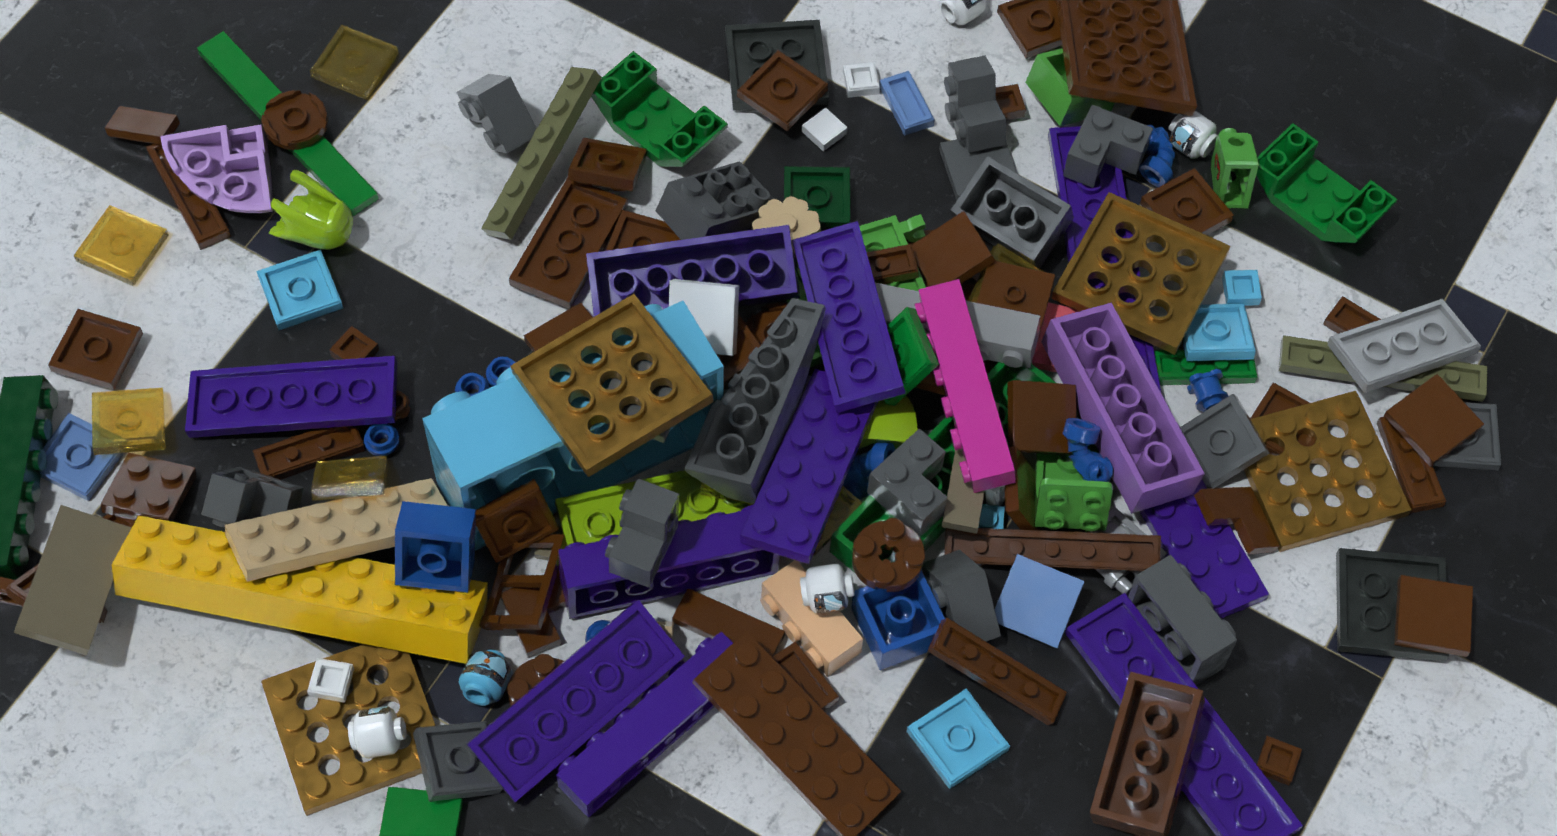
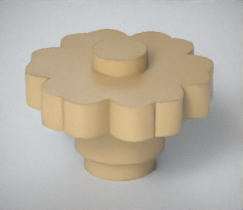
M792 196L787 197L783 203L777 199H771L767 205L765 204L759 208V218L752 223L753 230L789 225L793 239L821 232L818 213L808 211V203L805 200Z

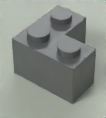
M986 55L948 63V76L944 78V86L949 96V103H945V114L948 122H953L957 140L963 141L969 153L1006 145V118L996 101V73Z
M487 74L456 92L460 99L458 102L460 111L465 118L482 123L486 131L483 133L485 141L492 150L508 154L530 141L534 135L536 126L511 77Z
M1092 105L1068 152L1063 176L1094 188L1105 163L1136 175L1148 150L1153 128Z
M918 429L870 473L867 489L869 495L895 518L901 520L904 525L913 529L919 537L924 535L944 516L948 498L930 482L942 470L946 451L921 429Z
M242 467L212 473L201 515L213 518V524L225 528L226 524L297 509L301 502L304 487Z
M637 479L633 489H627L622 497L619 510L623 511L620 520L622 530L618 538L612 536L605 557L609 558L610 573L650 588L678 528L679 493Z
M960 549L924 562L922 567L923 574L939 608L942 610L944 618H949L986 642L1001 636L986 573L980 566Z

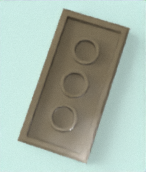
M60 505L14 633L87 655L113 582L111 564L129 534L131 527Z

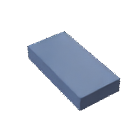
M909 71L879 81L880 90L904 136L934 126L935 119Z

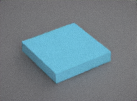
M321 249L256 271L278 330L343 309L341 299Z
M1244 304L1201 305L1182 340L1186 361L1254 359L1256 353Z
M967 689L909 725L906 731L949 789L1009 751L1010 748L1008 742Z

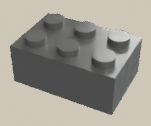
M989 156L986 157L950 210L953 218L964 211L982 239L1038 271L1074 219L1071 205Z
M1169 555L1137 574L1128 596L1194 684L1198 685L1224 669L1237 642L1235 631L1228 621L1221 620L1214 611L1212 601L1208 595L1196 588L1191 581L1187 568L1183 564L1177 563Z

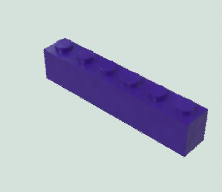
M722 632L713 639L711 637L704 639L696 648V654L686 662L681 660L674 665L666 680L660 685L653 684L643 693L641 701L632 709L627 707L622 710L615 718L613 726L605 733L603 731L596 733L586 744L587 748L577 757L575 755L568 757L560 765L559 772L556 774L558 787L588 818L715 707L692 682L733 644Z

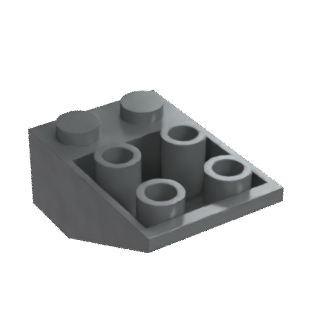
M739 161L668 182L655 211L681 240L746 231L752 227L753 221L759 218V208L765 204L767 205L774 198Z

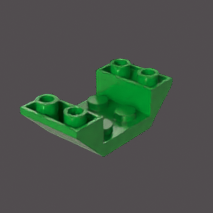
M634 51L601 78L591 96L611 128L634 147L647 149L646 156L659 167H684L728 128V123L705 105L694 113L657 84V68Z
M1292 123L1257 157L1259 166L1256 175L1267 197L1273 205L1321 241L1356 243L1397 202V198L1372 180L1361 190L1355 188L1313 157L1318 141Z

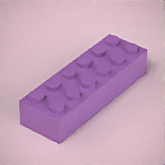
M1112 302L1051 319L1041 343L1062 383L1076 385V409L1081 419L1092 422L1100 427V433L1095 445L1099 453L1110 460L1113 467L1112 478L1131 514L1193 495L1205 473Z

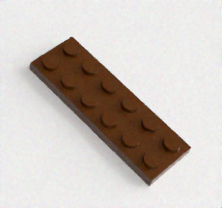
M747 631L693 680L692 683L838 836H857L900 794L901 790Z

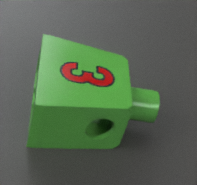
M1226 128L1217 135L1211 161L1213 191L1228 208H1248L1259 166L1252 136L1249 133H1238L1233 128ZM1231 171L1236 175L1234 181H1232Z

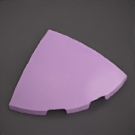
M226 125L160 136L162 148L173 172L179 176L182 182L196 196L210 204H215L234 212H273L271 207L273 197L267 137L262 125L228 130Z

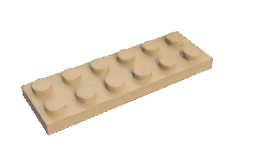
M430 478L226 524L225 536L246 581H251L395 547V528L402 501L447 506L434 481Z

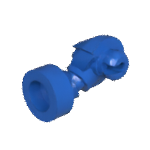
M1147 125L1153 128L1146 152L1149 156L1140 165L1139 171L1149 183L1160 187L1173 178L1172 164L1175 152L1172 149L1173 145L1169 140L1168 133L1163 127L1155 129L1152 125Z
M1078 418L1066 419L1063 435L1068 441V452L1073 454L1069 458L1072 460L1075 469L1083 476V480L1110 481L1113 475V467L1108 457H1103L1100 453L1091 452L1088 449V446L1097 443L1100 427L1092 422Z
M875 443L871 450L855 457L843 484L847 501L858 503L863 497L869 496L867 489L870 473L896 450L892 443Z

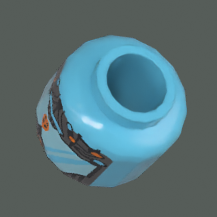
M496 650L476 651L470 655L458 682L464 697L468 701L476 705L486 706L501 700L513 672L502 653Z

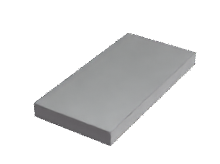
M1443 299L1331 336L1327 344L1364 393L1478 354L1481 347Z

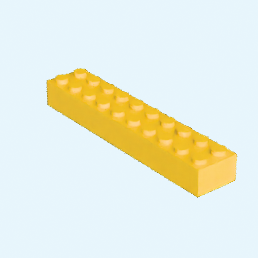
M140 515L137 517L111 564L115 595L464 664L468 662L481 630L479 626L480 620L484 615L487 605L486 582L471 580L468 593L395 585V565L357 557H349L246 581L225 536V532Z

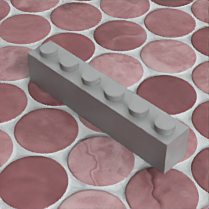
M875 283L887 325L906 307L915 308L914 304L920 302L919 291ZM966 301L983 361L1001 362L1014 368L1020 366L1031 368L1040 334V315ZM922 323L926 334H928L926 323Z

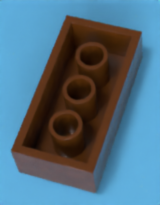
M1130 671L1090 809L1093 823L1138 836L1169 835L1205 705L1203 690Z

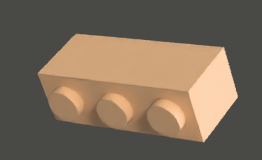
M794 560L762 582L760 601L770 616L776 615L780 619L787 637L792 642L798 641L817 669L820 668L828 677L862 652L863 638L840 611L814 613L810 606H804L800 578L806 577L807 571L797 560Z

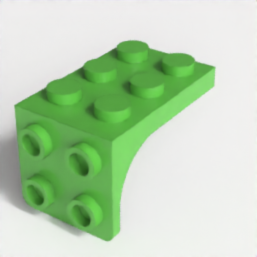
M1095 444L1088 446L1091 452L1099 453ZM1036 453L1035 527L1106 531L1113 485L1110 482L1083 480V476L1075 469L1069 455Z

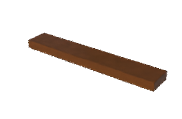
M946 528L944 555L960 549L976 564L1013 566L1016 556L1019 554L1048 567L1144 571L1160 561L1161 536L978 528L977 534Z

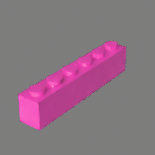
M957 279L919 289L920 302L914 305L921 323H926L928 334L926 335L939 363L933 370L937 387L943 385L946 397L941 398L945 417H952L955 429L950 430L955 451L961 449L965 460L959 462L964 483L971 482L974 493L1016 483L1015 469L960 280Z

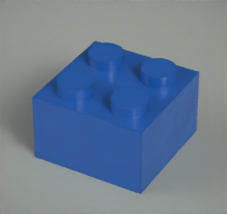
M402 501L395 528V585L468 593L475 563L476 509Z
M922 570L918 579L904 590L887 592V589L878 587L873 589L866 586L855 590V596L852 597L851 610L879 670L927 653L941 620L945 619Z

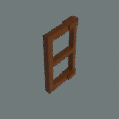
M550 534L525 547L552 548L544 575H508L514 554L500 561L484 615L480 620L479 626L482 629L501 631L503 629L541 630L559 570L558 550L564 549L566 546L564 534ZM503 588H540L533 614L495 615Z

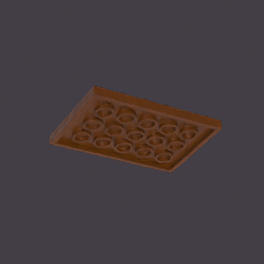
M1056 0L1069 94L1193 116L1197 103L1178 0Z

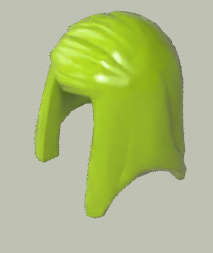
M293 170L290 174V180L308 189L309 194L293 197V201L290 202L289 206L275 198L272 199L271 207L281 216V219L276 223V226L271 228L269 234L323 250L334 249L346 243L353 227L351 210L343 201L339 200L320 183L299 170Z

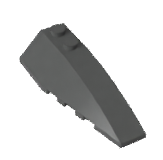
M794 298L790 300L767 331L768 337L759 348L755 347L749 355V362L739 375H734L728 383L729 389L721 400L716 399L711 406L684 468L688 474L727 498L752 504L755 503L797 410L817 345L826 310L825 305Z

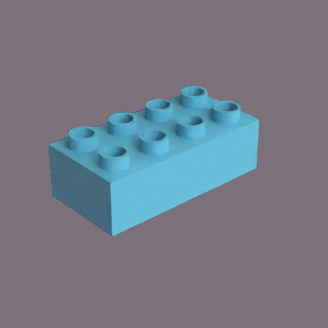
M680 301L665 309L658 304L644 306L713 394L714 402L716 399L721 400L724 396V366L685 302ZM621 335L615 339L614 343L620 346L627 345L633 338L628 335ZM590 353L584 357L583 361L588 364H594L602 358V355ZM511 367L499 376L495 386L470 396L469 393L461 391L443 397L433 406L431 415L422 419L437 485L448 506L478 509L526 482L535 479L551 513L554 514L557 513L555 499L614 486L693 449L714 402L671 427L664 443L651 439L590 477L585 474L512 373ZM560 371L552 377V380L564 382L569 379L571 374L566 371ZM612 378L606 380L602 387L607 389ZM577 397L572 401L571 406L575 408L585 407L590 402V399L587 397ZM603 422L596 423L591 427L590 432L602 434L608 430L609 425ZM475 526L476 551L486 546V543Z

